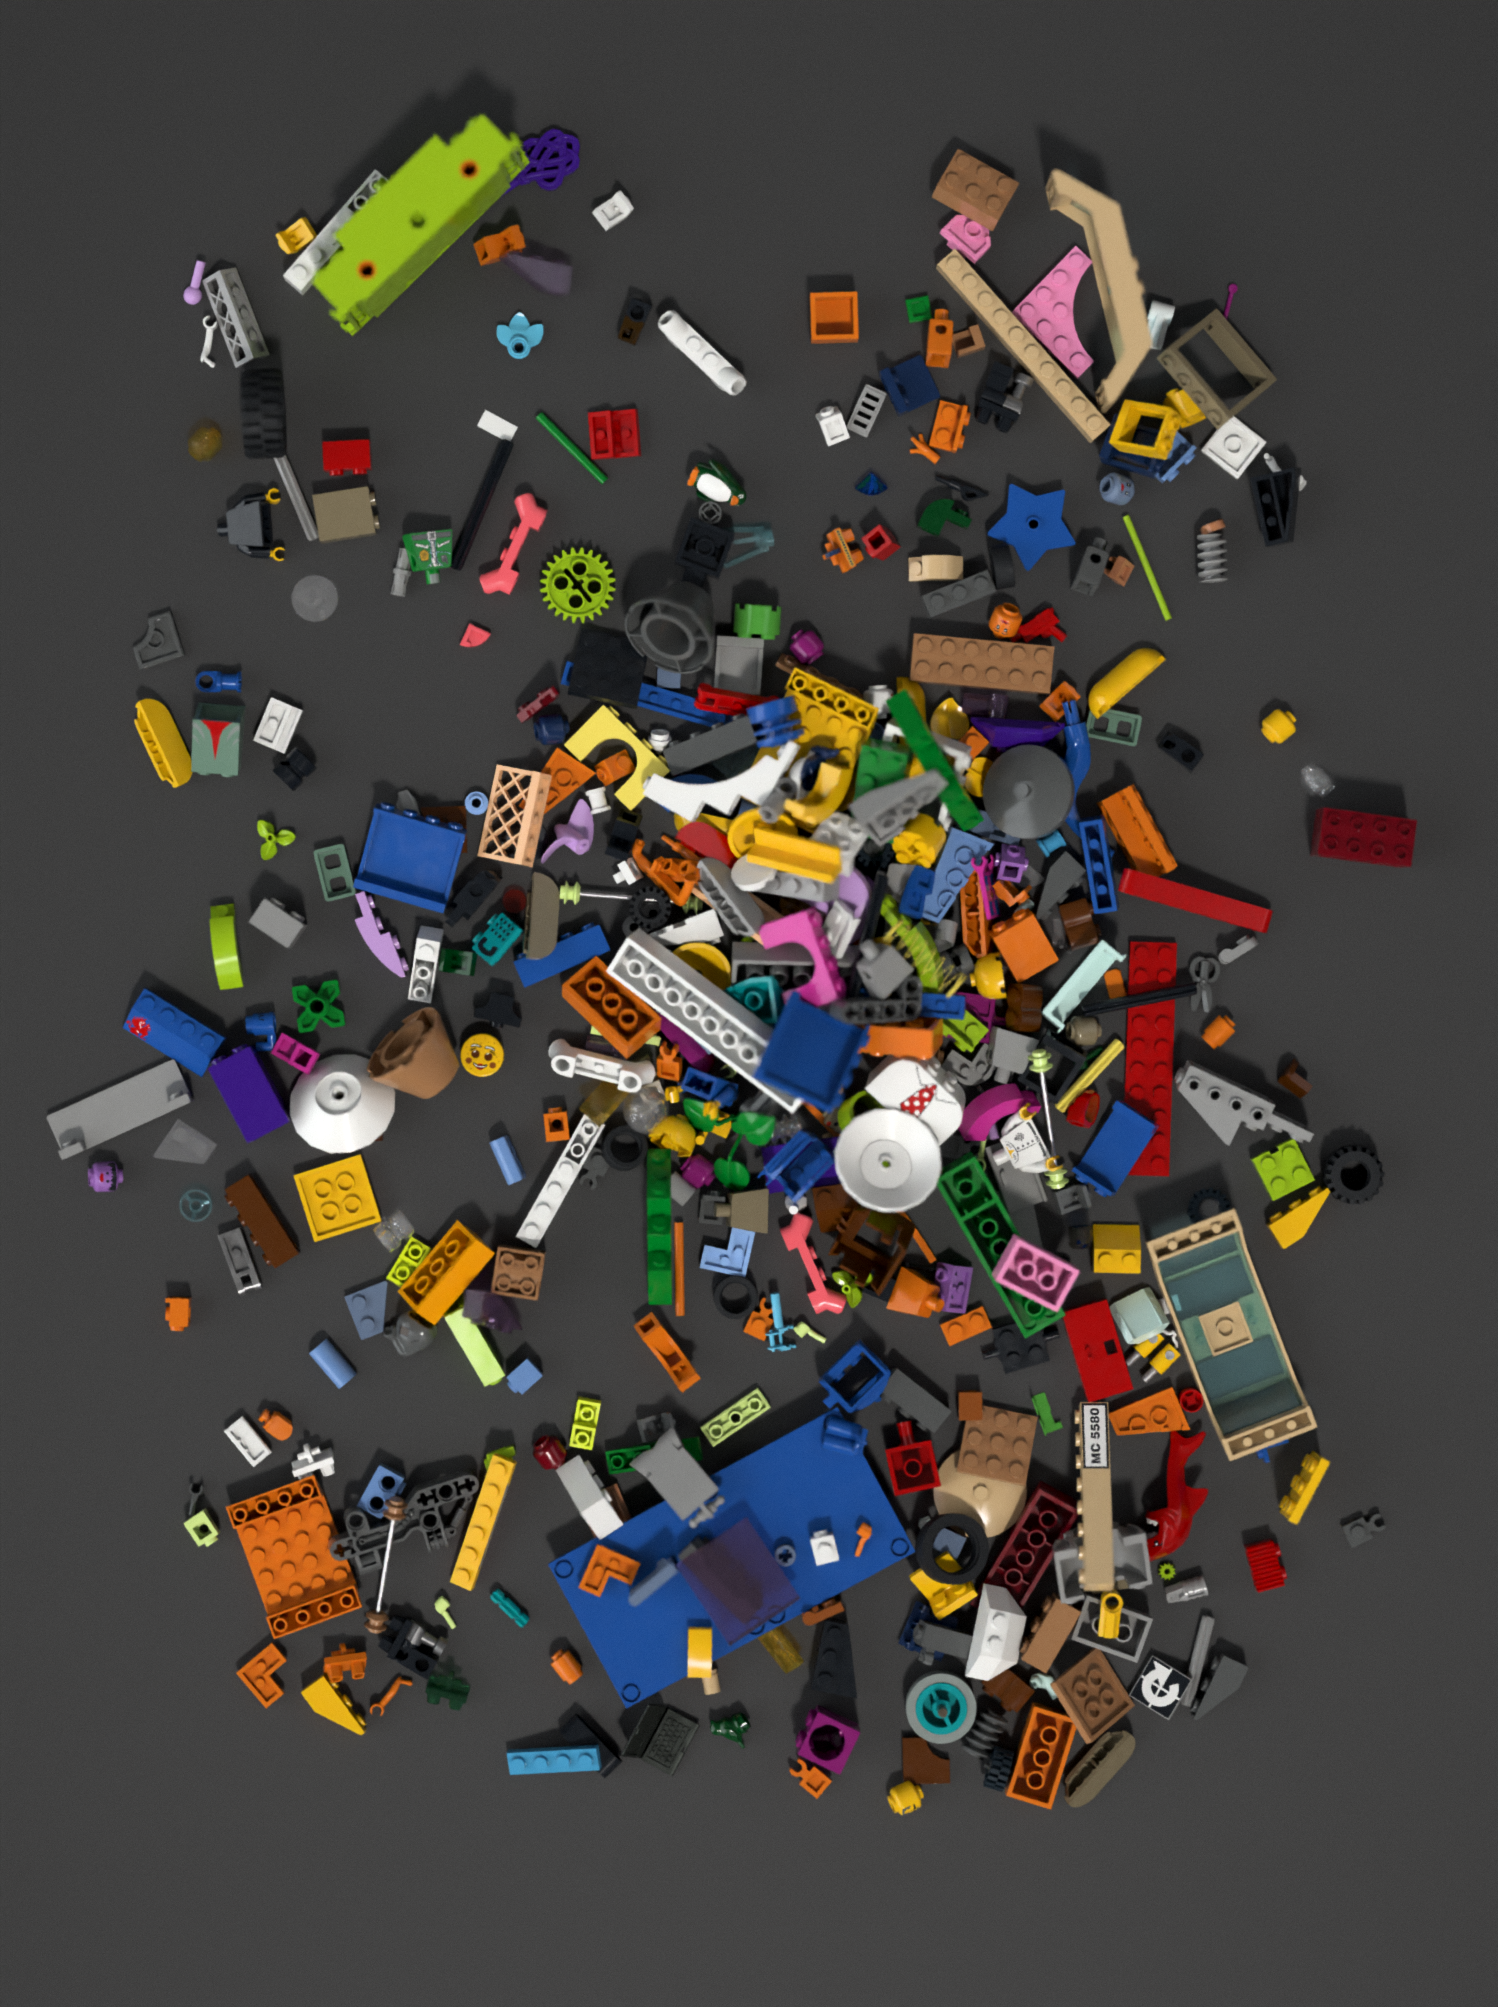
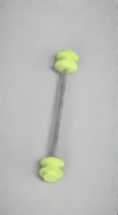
M566 881L565 885L560 887V899H564V904H566L567 900H573L574 905H576L580 901V896L631 900L633 896L583 892L578 882L574 886H569ZM690 895L682 909L685 914L691 909L697 915V910H702L703 901L697 896ZM646 899V900H644V901H650V902H657V901L654 900V899Z
M1038 1049L1032 1051V1054L1028 1056V1059L1033 1061V1065L1029 1069L1040 1073L1051 1157H1053L1056 1153L1044 1074L1053 1064L1047 1062V1059L1051 1057V1053L1046 1052L1045 1049ZM1062 1167L1056 1171H1045L1044 1174L1050 1177L1046 1181V1185L1051 1186L1052 1189L1065 1187V1184L1069 1182V1179L1063 1176V1174L1067 1173V1169Z

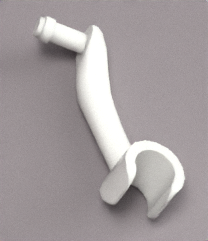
M210 315L203 319L206 337L200 360L202 363L206 362L211 368H214L215 362H212L207 356L211 350L213 331L218 327V321L211 327L207 326V321L210 319Z
M1265 453L1264 458L1271 471H1281L1274 457ZM1300 476L1299 491H1301L1307 483V481L1304 480L1303 476Z

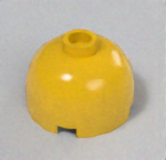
M1000 952L989 953L978 959L974 964V972L970 973L971 986H976L979 994L987 999L1007 998L1006 993H1001L1002 989H1006L1001 961H996V958L1000 957Z
M677 1114L676 1116H665L659 1119L652 1127L649 1137H651L650 1141L658 1148L671 1149L679 1152L678 1157L688 1158L695 1148L696 1131L688 1123L687 1117Z

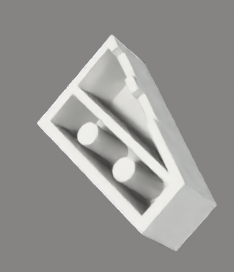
M577 1455L556 1469L579 1512L599 1540L624 1525L610 1503L613 1500L606 1489H601L604 1486L597 1474L593 1476V1473L596 1471L589 1460L584 1462L580 1455Z

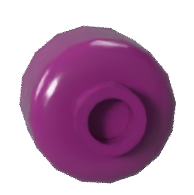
M801 629L791 637L793 642L790 644V650L800 663H808L810 665L824 654L822 651L824 643L813 630L804 632Z
M691 1154L680 1168L683 1171L681 1176L696 1188H701L704 1184L708 1187L716 1176L712 1173L715 1168L714 1163L701 1154H696L695 1156Z

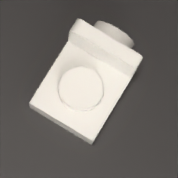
M837 406L825 407L820 410V413L815 415L828 446L850 438L843 416Z
M827 1529L814 1532V1536L810 1537L816 1566L838 1561L839 1556L833 1532L828 1533Z

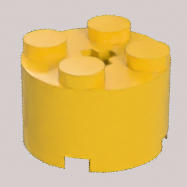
M1176 388L1166 393L1167 397L1162 404L1165 407L1173 408L1182 416L1181 428L1191 426L1206 418L1204 413L1184 390L1180 391L1179 388Z
M919 813L914 819L909 818L903 824V831L893 839L894 844H892V847L897 854L896 859L902 864L908 863L929 868L946 841L944 828L941 825L938 827L933 823L935 819L925 814Z

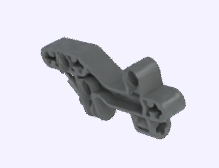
M468 1469L461 1470L416 1485L404 1500L408 1504L406 1509H402L406 1513V1517L395 1522L392 1544L404 1541L412 1531L420 1530L429 1553H432L433 1548L439 1550L442 1545H445L446 1548L449 1547L447 1539L457 1534V1529L467 1512L465 1509L468 1503L473 1500L472 1494L479 1488V1481L474 1472ZM467 1478L470 1480L469 1486H465V1479ZM453 1482H457L459 1490H456ZM443 1485L451 1486L447 1494L439 1493ZM431 1489H434L437 1497H433ZM421 1493L425 1494V1500L423 1501L420 1499ZM464 1497V1503L461 1507H458L450 1524L443 1526L438 1507ZM357 1506L348 1507L344 1512V1520L348 1531L331 1537L328 1542L331 1556L338 1561L355 1557L360 1576L383 1569L377 1549L387 1546L391 1520L386 1518L368 1524L363 1509ZM354 1514L361 1515V1520L357 1523L349 1521L350 1517ZM428 1514L435 1515V1519L431 1523L423 1521L424 1517ZM440 1528V1532L435 1533V1530ZM431 1531L432 1534L427 1536L426 1532ZM348 1540H351L353 1548H350ZM341 1544L342 1551L338 1552L336 1545Z

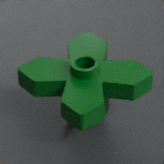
M338 980L323 982L317 994L307 985L292 987L293 1000L306 1008L297 1019L300 1033L314 1031L320 1019L331 1028L346 1025L344 1011L331 1005L341 994ZM317 1002L323 1003L321 1011L315 1009Z

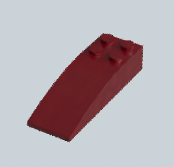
M1040 1480L976 1591L978 1596L973 1598L970 1604L979 1608L983 1584L985 1583L1007 1588L1022 1609L1054 1556L1053 1545L1057 1539L1060 1541L1064 1539L1063 1534L1070 1530L1079 1515L1077 1514V1500Z

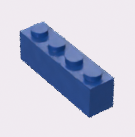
M1104 815L1081 818L1079 827L1094 914L1118 911L1119 900Z
M594 922L581 927V933L573 935L572 932L560 936L561 941L556 943L553 952L545 958L530 960L526 959L527 954L525 953L516 955L518 960L513 963L524 988L588 961L595 956L611 951L601 926H595Z

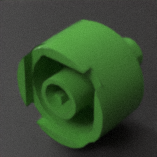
M735 603L733 632H738L737 637L752 638V634H761V639L775 640V635H780L782 606H777L776 611L772 610L771 605L745 604V608H739L740 603Z

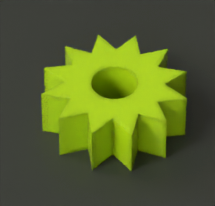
M1168 1562L1167 1564L1160 1565L1161 1568H1158L1160 1571L1158 1574L1161 1575L1160 1578L1164 1577V1580L1167 1578L1170 1580V1577L1174 1578L1173 1574H1176L1174 1572L1176 1568H1173V1564L1170 1565ZM1165 1569H1169L1168 1574L1164 1573Z

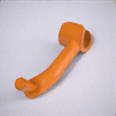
M401 1676L398 1677L382 1700L372 1704L370 1713L372 1714L373 1708L378 1706L381 1708L380 1716H382L385 1706L397 1693L400 1684L412 1686L413 1681L401 1679Z

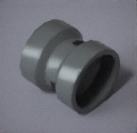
M713 501L703 503L699 509L700 521L713 526L717 525L722 518L721 507Z

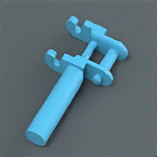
M779 1292L770 1293L775 1331L771 1329L765 1333L766 1336H769L770 1346L767 1349L775 1352V1349L786 1351L796 1348V1344H783L782 1334L788 1328L794 1329V1325L783 1324ZM774 1335L779 1336L780 1344L775 1345Z

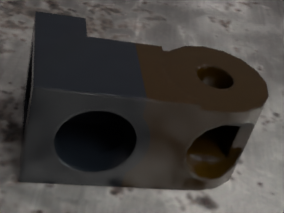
M632 298L618 339L635 346L653 306Z

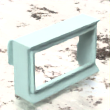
M1103 940L1097 944L1041 1012L1043 1017L1058 1028L1055 1031L1057 1034L1065 1027L1063 1022L1112 963L1115 960L1122 962L1127 956L1126 953L1120 955Z

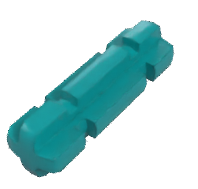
M496 1589L490 1595V1599L495 1604L498 1603L499 1607L511 1619L514 1618L515 1623L519 1627H524L528 1623L529 1617L524 1612L521 1613V1609L511 1599L505 1597V1594L500 1589Z

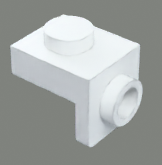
M619 190L611 199L595 208L592 213L605 231L626 219L634 207L631 205L629 198Z

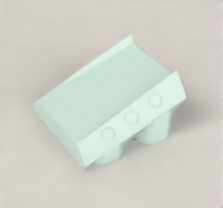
M1150 1287L1143 1288L1113 1303L1109 1307L1113 1319L1128 1344H1140L1162 1333L1170 1324Z

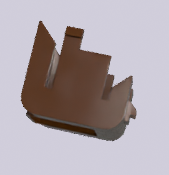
M858 1201L849 1216H842L840 1220L842 1224H837L836 1228L839 1233L832 1243L828 1255L843 1253L844 1256L839 1267L856 1276L854 1283L864 1288L871 1269L874 1270L870 1285L877 1295L880 1296L906 1254L915 1231V1226L909 1219L894 1211L882 1212L862 1205ZM866 1218L865 1225L882 1233L881 1241L888 1245L891 1244L896 1230L900 1231L896 1241L898 1248L893 1256L890 1257L855 1238Z

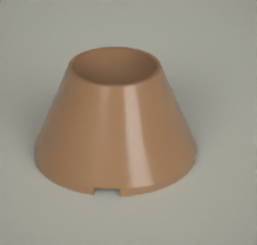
M426 1007L402 1020L404 1025L397 1032L394 1033L391 1030L378 1045L367 1066V1071L370 1073L369 1077L373 1081L422 1099L431 1098L443 1090L453 1079L459 1067V1062L440 1014L434 1008Z

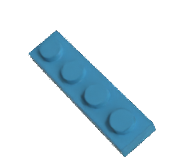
M598 1745L509 1749L506 1753L510 1775L598 1771L602 1767Z

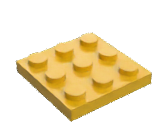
M361 1154L293 1175L314 1242L382 1221Z
M1313 1450L1311 1454L1307 1453L1301 1463L1302 1471L1299 1475L1296 1474L1290 1483L1292 1489L1289 1495H1284L1279 1504L1281 1508L1280 1513L1296 1525L1330 1464L1327 1459Z

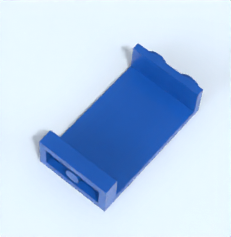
M1116 1100L1112 1107L1114 1110L1079 1165L1071 1170L1076 1173L1075 1178L1086 1185L1089 1182L1096 1187L1094 1190L1103 1197H1107V1195L1110 1197L1115 1196L1160 1126L1122 1100Z

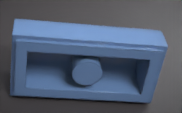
M505 1135L489 1142L507 1184L511 1185L524 1179L526 1174L509 1136Z
M327 1338L309 1353L338 1389L357 1374Z

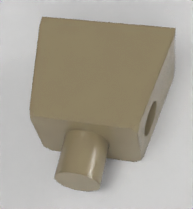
M755 1188L727 1193V1203L714 1204V1216L726 1217V1226L768 1233L769 1189Z

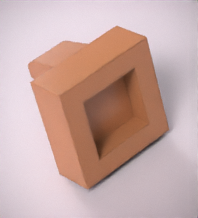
M1119 555L1118 557H1110L1109 561L1114 565L1111 570L1105 568L1104 573L1116 584L1124 587L1135 566Z

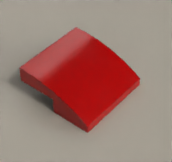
M638 409L588 413L591 460L641 456Z

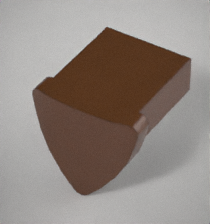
M1293 1059L1277 1082L1301 1099L1309 1093L1313 1086L1295 1073L1299 1062Z

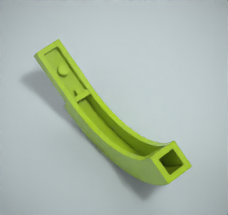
M885 892L880 913L892 927L900 919H903L904 922L896 932L899 933L898 935L903 938L904 942L910 939L906 945L908 948L911 947L910 952L914 951L912 953L914 961L921 953L915 964L919 962L916 968L918 978L922 981V992L943 993V989L938 990L943 982L942 965L938 969L941 960L937 962L940 956L930 933L921 921L916 926H913L911 918L900 913L899 908L896 906V900ZM934 954L933 958L931 959V961L929 962V964L926 966V964L928 963V961L930 960V958H931L932 955Z

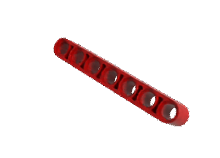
M1127 868L1123 869L1117 890L1266 934L1273 913L1272 910Z

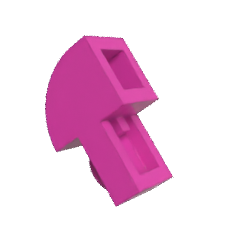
M281 1033L271 1054L310 1075L320 1056L318 1051L284 1033Z

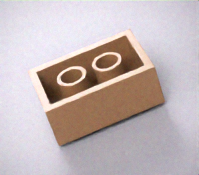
M957 149L938 182L932 198L993 231L1019 183L962 150Z
M1054 1592L1051 1597L1047 1595L1041 1605L1043 1610L1039 1617L1035 1616L1029 1626L1031 1631L1028 1637L1023 1636L1019 1655L1023 1661L1044 1673H1047L1081 1614L1077 1605L1061 1604L1060 1596Z

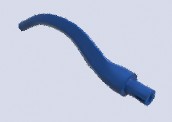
M1075 699L1070 700L1072 712L1070 711L1068 701L1061 703L1067 723L1063 728L1067 746L1066 755L1063 760L1071 771L1075 786L1073 806L1065 821L1072 831L1081 838L1079 827L1081 818L1076 806V793L1089 770L1091 748L1086 722L1080 721L1077 701ZM1110 848L1111 857H1112L1113 854L1115 853V851Z

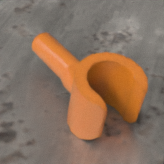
M865 1522L860 1525L856 1532L861 1536L854 1554L857 1557H860L864 1544L872 1532L871 1526Z

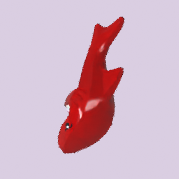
M1170 1431V1455L1167 1466L1168 1508L1153 1512L1147 1510L1145 1514L1147 1523L1159 1526L1158 1534L1154 1531L1147 1535L1149 1562L1175 1552L1185 1543L1192 1527L1193 1516L1202 1506L1208 1495V1489L1187 1486L1184 1466L1189 1456L1197 1450L1206 1436L1204 1431L1189 1438L1183 1437L1177 1431Z

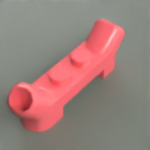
M525 493L515 498L514 503L521 523L519 527L515 526L509 539L513 541L510 548L505 547L500 557V560L503 561L501 567L484 573L479 578L486 594L500 590L510 595L518 580L519 573L512 570L529 530L533 529L539 532L548 512L547 509L537 505L534 494Z
M797 1212L793 1215L790 1225L779 1230L788 1250L798 1248L815 1287L814 1290L807 1292L816 1315L826 1310L836 1314L842 1313L847 1301L846 1295L824 1286L823 1281L827 1279L822 1267L816 1268L813 1261L817 1259L812 1246L807 1247L806 1239L812 1227L813 1219Z

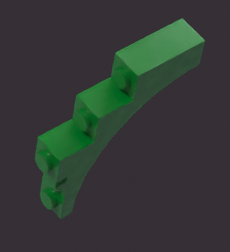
M904 689L885 700L906 742L915 753L924 772L937 770L947 781L948 784L938 795L962 830L965 832L984 821L983 816L958 779L907 690Z
M648 1149L649 1305H672L671 1149Z

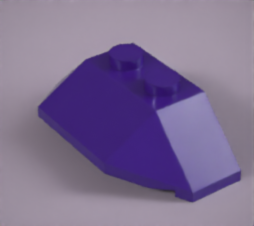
M982 717L970 718V724L989 741L988 744L991 748H997V752L1000 753L1021 745L1043 747L1065 727V723Z

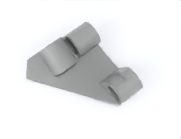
M886 919L881 937H885L893 928ZM941 919L939 923L923 924L934 940L939 953L954 946L958 928L956 922ZM912 921L911 924L916 926L919 922ZM897 935L892 941V947L894 949L897 947V952L904 957L909 948L904 944L903 940L901 941L902 938ZM912 954L905 959L910 966L913 965L914 959Z

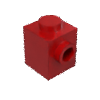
M880 524L861 538L866 545L867 553L873 559L877 558L884 561L901 547L889 528Z

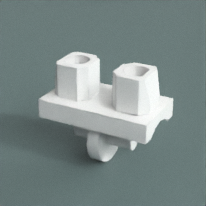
M308 1443L304 1444V1452L297 1454L298 1460L291 1462L293 1475L300 1480L312 1476V1471L319 1468L323 1476L335 1473L334 1454L331 1447L321 1451L319 1446L311 1449Z

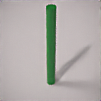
M543 412L536 417L601 484L607 481L608 477Z

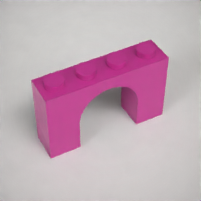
M815 906L768 921L759 926L761 928L759 934L765 949L786 942H797L804 945L811 952L815 961V973L809 983L790 988L781 993L785 1005L792 990L801 993L799 1000L814 1007L831 1003L836 999L846 996V984L838 972V962L832 955L830 940L824 933L821 925L822 919Z

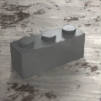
M985 570L925 594L921 597V600L930 620L993 595L996 589L988 570Z
M894 1366L890 1371L891 1375L880 1397L889 1404L892 1401L900 1406L898 1411L907 1418L913 1416L917 1419L916 1425L926 1433L928 1430L935 1433L952 1411Z

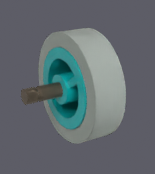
M937 1670L922 1675L911 1685L906 1696L905 1709L912 1729L921 1738L932 1743L945 1744L960 1739L970 1730L976 1717V1700L970 1686L963 1678L949 1671Z

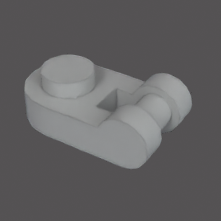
M1246 935L1236 942L1238 944L1236 948L1222 950L1218 955L1219 962L1221 964H1228L1257 946L1259 943L1255 936L1250 938L1249 935Z

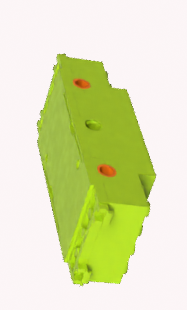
M483 114L479 117L475 116L468 122L467 129L462 134L458 133L450 140L449 143L451 145L449 147L435 135L388 182L384 177H381L374 184L373 188L378 192L333 235L344 250L337 251L331 257V263L326 268L321 267L313 275L314 279L311 281L325 299L337 310L336 312L331 310L330 314L336 321L339 320L341 322L340 326L346 333L349 332L354 336L374 316L378 318L511 187L509 183L530 163L525 152L521 149V143L516 135L511 133L512 139L508 141Z

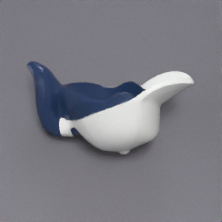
M821 745L813 746L806 757L797 760L792 765L788 778L797 784V799L806 797L812 791L819 775L821 763L836 757L839 749H830Z

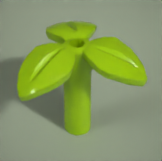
M258 820L257 822L259 835L267 841L261 845L260 849L263 860H269L276 855L278 851L275 843L278 842L283 846H287L296 838L295 833L291 830L282 829L275 835V828L272 823L266 820Z
M845 1270L833 1272L832 1277L835 1282L843 1286L842 1292L846 1294L848 1304L852 1308L856 1307L862 1299V1292L858 1285L854 1283L856 1277L853 1279L851 1273ZM871 1272L865 1286H868L872 1280Z

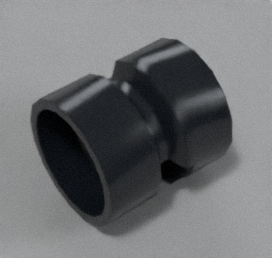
M296 747L286 756V762L281 761L273 769V772L293 791L303 783V777H309L317 769Z

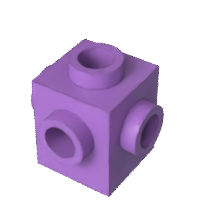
M1002 844L1000 853L996 852L994 857V866H997V879L1020 883L1022 873L1027 871L1029 858L1025 857V847Z

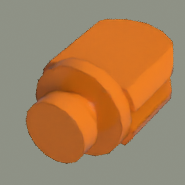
M265 1409L258 1418L261 1422L265 1421L262 1426L265 1431L281 1441L289 1438L293 1429L292 1422L280 1412L274 1410L269 1414L270 1411Z

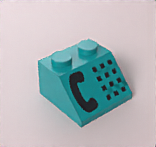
M495 913L487 923L490 927L486 932L482 933L480 931L472 940L475 944L472 949L491 966L497 964L524 932L504 913L500 915Z

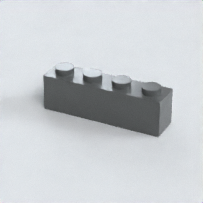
M745 713L732 717L733 722L725 725L723 722L712 725L710 727L711 731L706 733L698 731L689 735V740L682 742L679 739L669 743V748L664 749L663 753L672 777L682 776L757 745L756 742L762 740L760 735L754 736L753 734L758 730L757 725L750 724L748 715L745 716Z

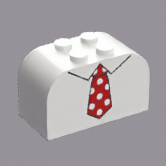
M889 1054L869 1073L865 1089L886 1109L895 1108L916 1116L931 1129L940 1146L961 1124L966 1103L963 1088L957 1083V1078L951 1072H946L940 1067V1062L934 1056L927 1060H920L916 1056L896 1058Z

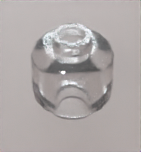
M1321 763L1314 766L1309 764L1301 771L1303 776L1301 777L1300 785L1314 798L1319 796L1324 798L1335 787L1333 784L1335 777Z

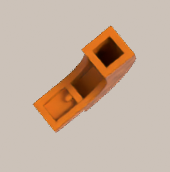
M650 1312L633 1325L681 1392H684L701 1379L685 1353L653 1312Z

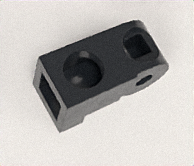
M1169 731L1157 746L1189 773L1193 772L1204 756L1202 752Z

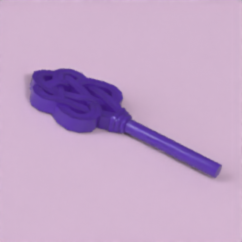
M552 129L547 131L541 138H530L524 141L521 149L525 152L530 163L509 183L511 187L502 196L519 185H527L533 181H536L543 190H557L562 185L565 176L571 175L579 169L580 159L578 156L580 145L578 139L573 135L563 134L560 130ZM567 143L572 145V150L567 148ZM534 147L530 156H528V150ZM545 148L546 150H545V152L542 154L540 160H537L538 157L540 156L541 152H542L543 149ZM555 152L559 153V157L550 159ZM558 167V169L545 170V169H549V168ZM532 168H536V172L529 173ZM554 178H556L553 182H546V181H545V179H554Z

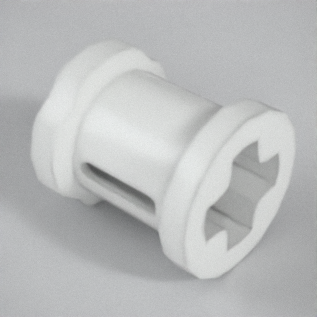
M605 787L585 792V795L590 800L591 815L611 810L606 801Z

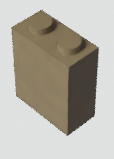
M368 486L312 495L321 544L377 535L376 529H380L378 515L373 513L376 497L375 492H370Z

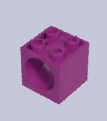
M816 1705L815 1710L810 1709L807 1714L805 1730H800L796 1737L795 1746L797 1747V1753L840 1775L861 1733L859 1724ZM833 1725L838 1728L840 1737L843 1740L837 1749L820 1752L815 1749L812 1738H810L812 1732L817 1727Z

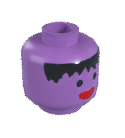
M113 1161L95 1162L92 1168H88L89 1187H93L95 1192H114L118 1188V1183H123V1171L118 1169L117 1164Z

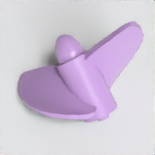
M579 799L576 803L568 824L555 825L554 832L557 840L543 854L541 858L542 864L554 851L564 844L578 855L589 851L593 841L594 823L590 807L583 799Z

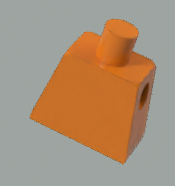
M936 309L934 319L929 321L925 359L927 367H949L952 351L953 321L948 320L949 311L946 309Z
M901 1267L886 1308L904 1314L929 1318L932 1310L940 1312L943 1309L944 1300L938 1297L940 1291L938 1285L915 1270Z

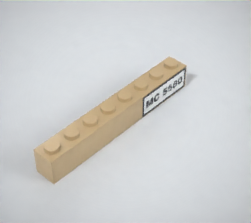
M1080 1402L1079 1409L1074 1412V1422L1079 1424V1432H1075V1446H1079L1080 1455H1076V1469H1080V1477L1076 1479V1490L1081 1492V1500H1077V1514H1081L1082 1523H1078V1537H1082V1546L1078 1547V1559L1083 1560V1569H1079V1583H1083L1084 1591H1112L1114 1586L1108 1402Z

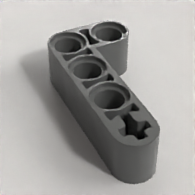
M909 974L892 991V996H887L884 1000L875 997L836 999L830 1005V1015L834 1019L847 1024L915 1020L921 1013L922 981L918 977Z

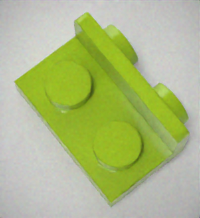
M966 1009L964 1020L943 1018V1035L947 1037L950 1034L956 1039L954 1044L963 1052L969 1050L972 1053L974 1047L989 1031L985 1025Z

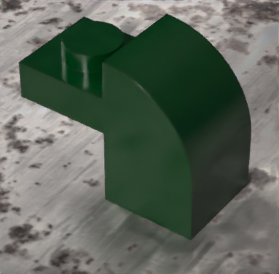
M939 499L932 502L925 509L917 528L938 537L945 521L967 530L972 519L968 518L969 514L961 509L951 510L954 500Z

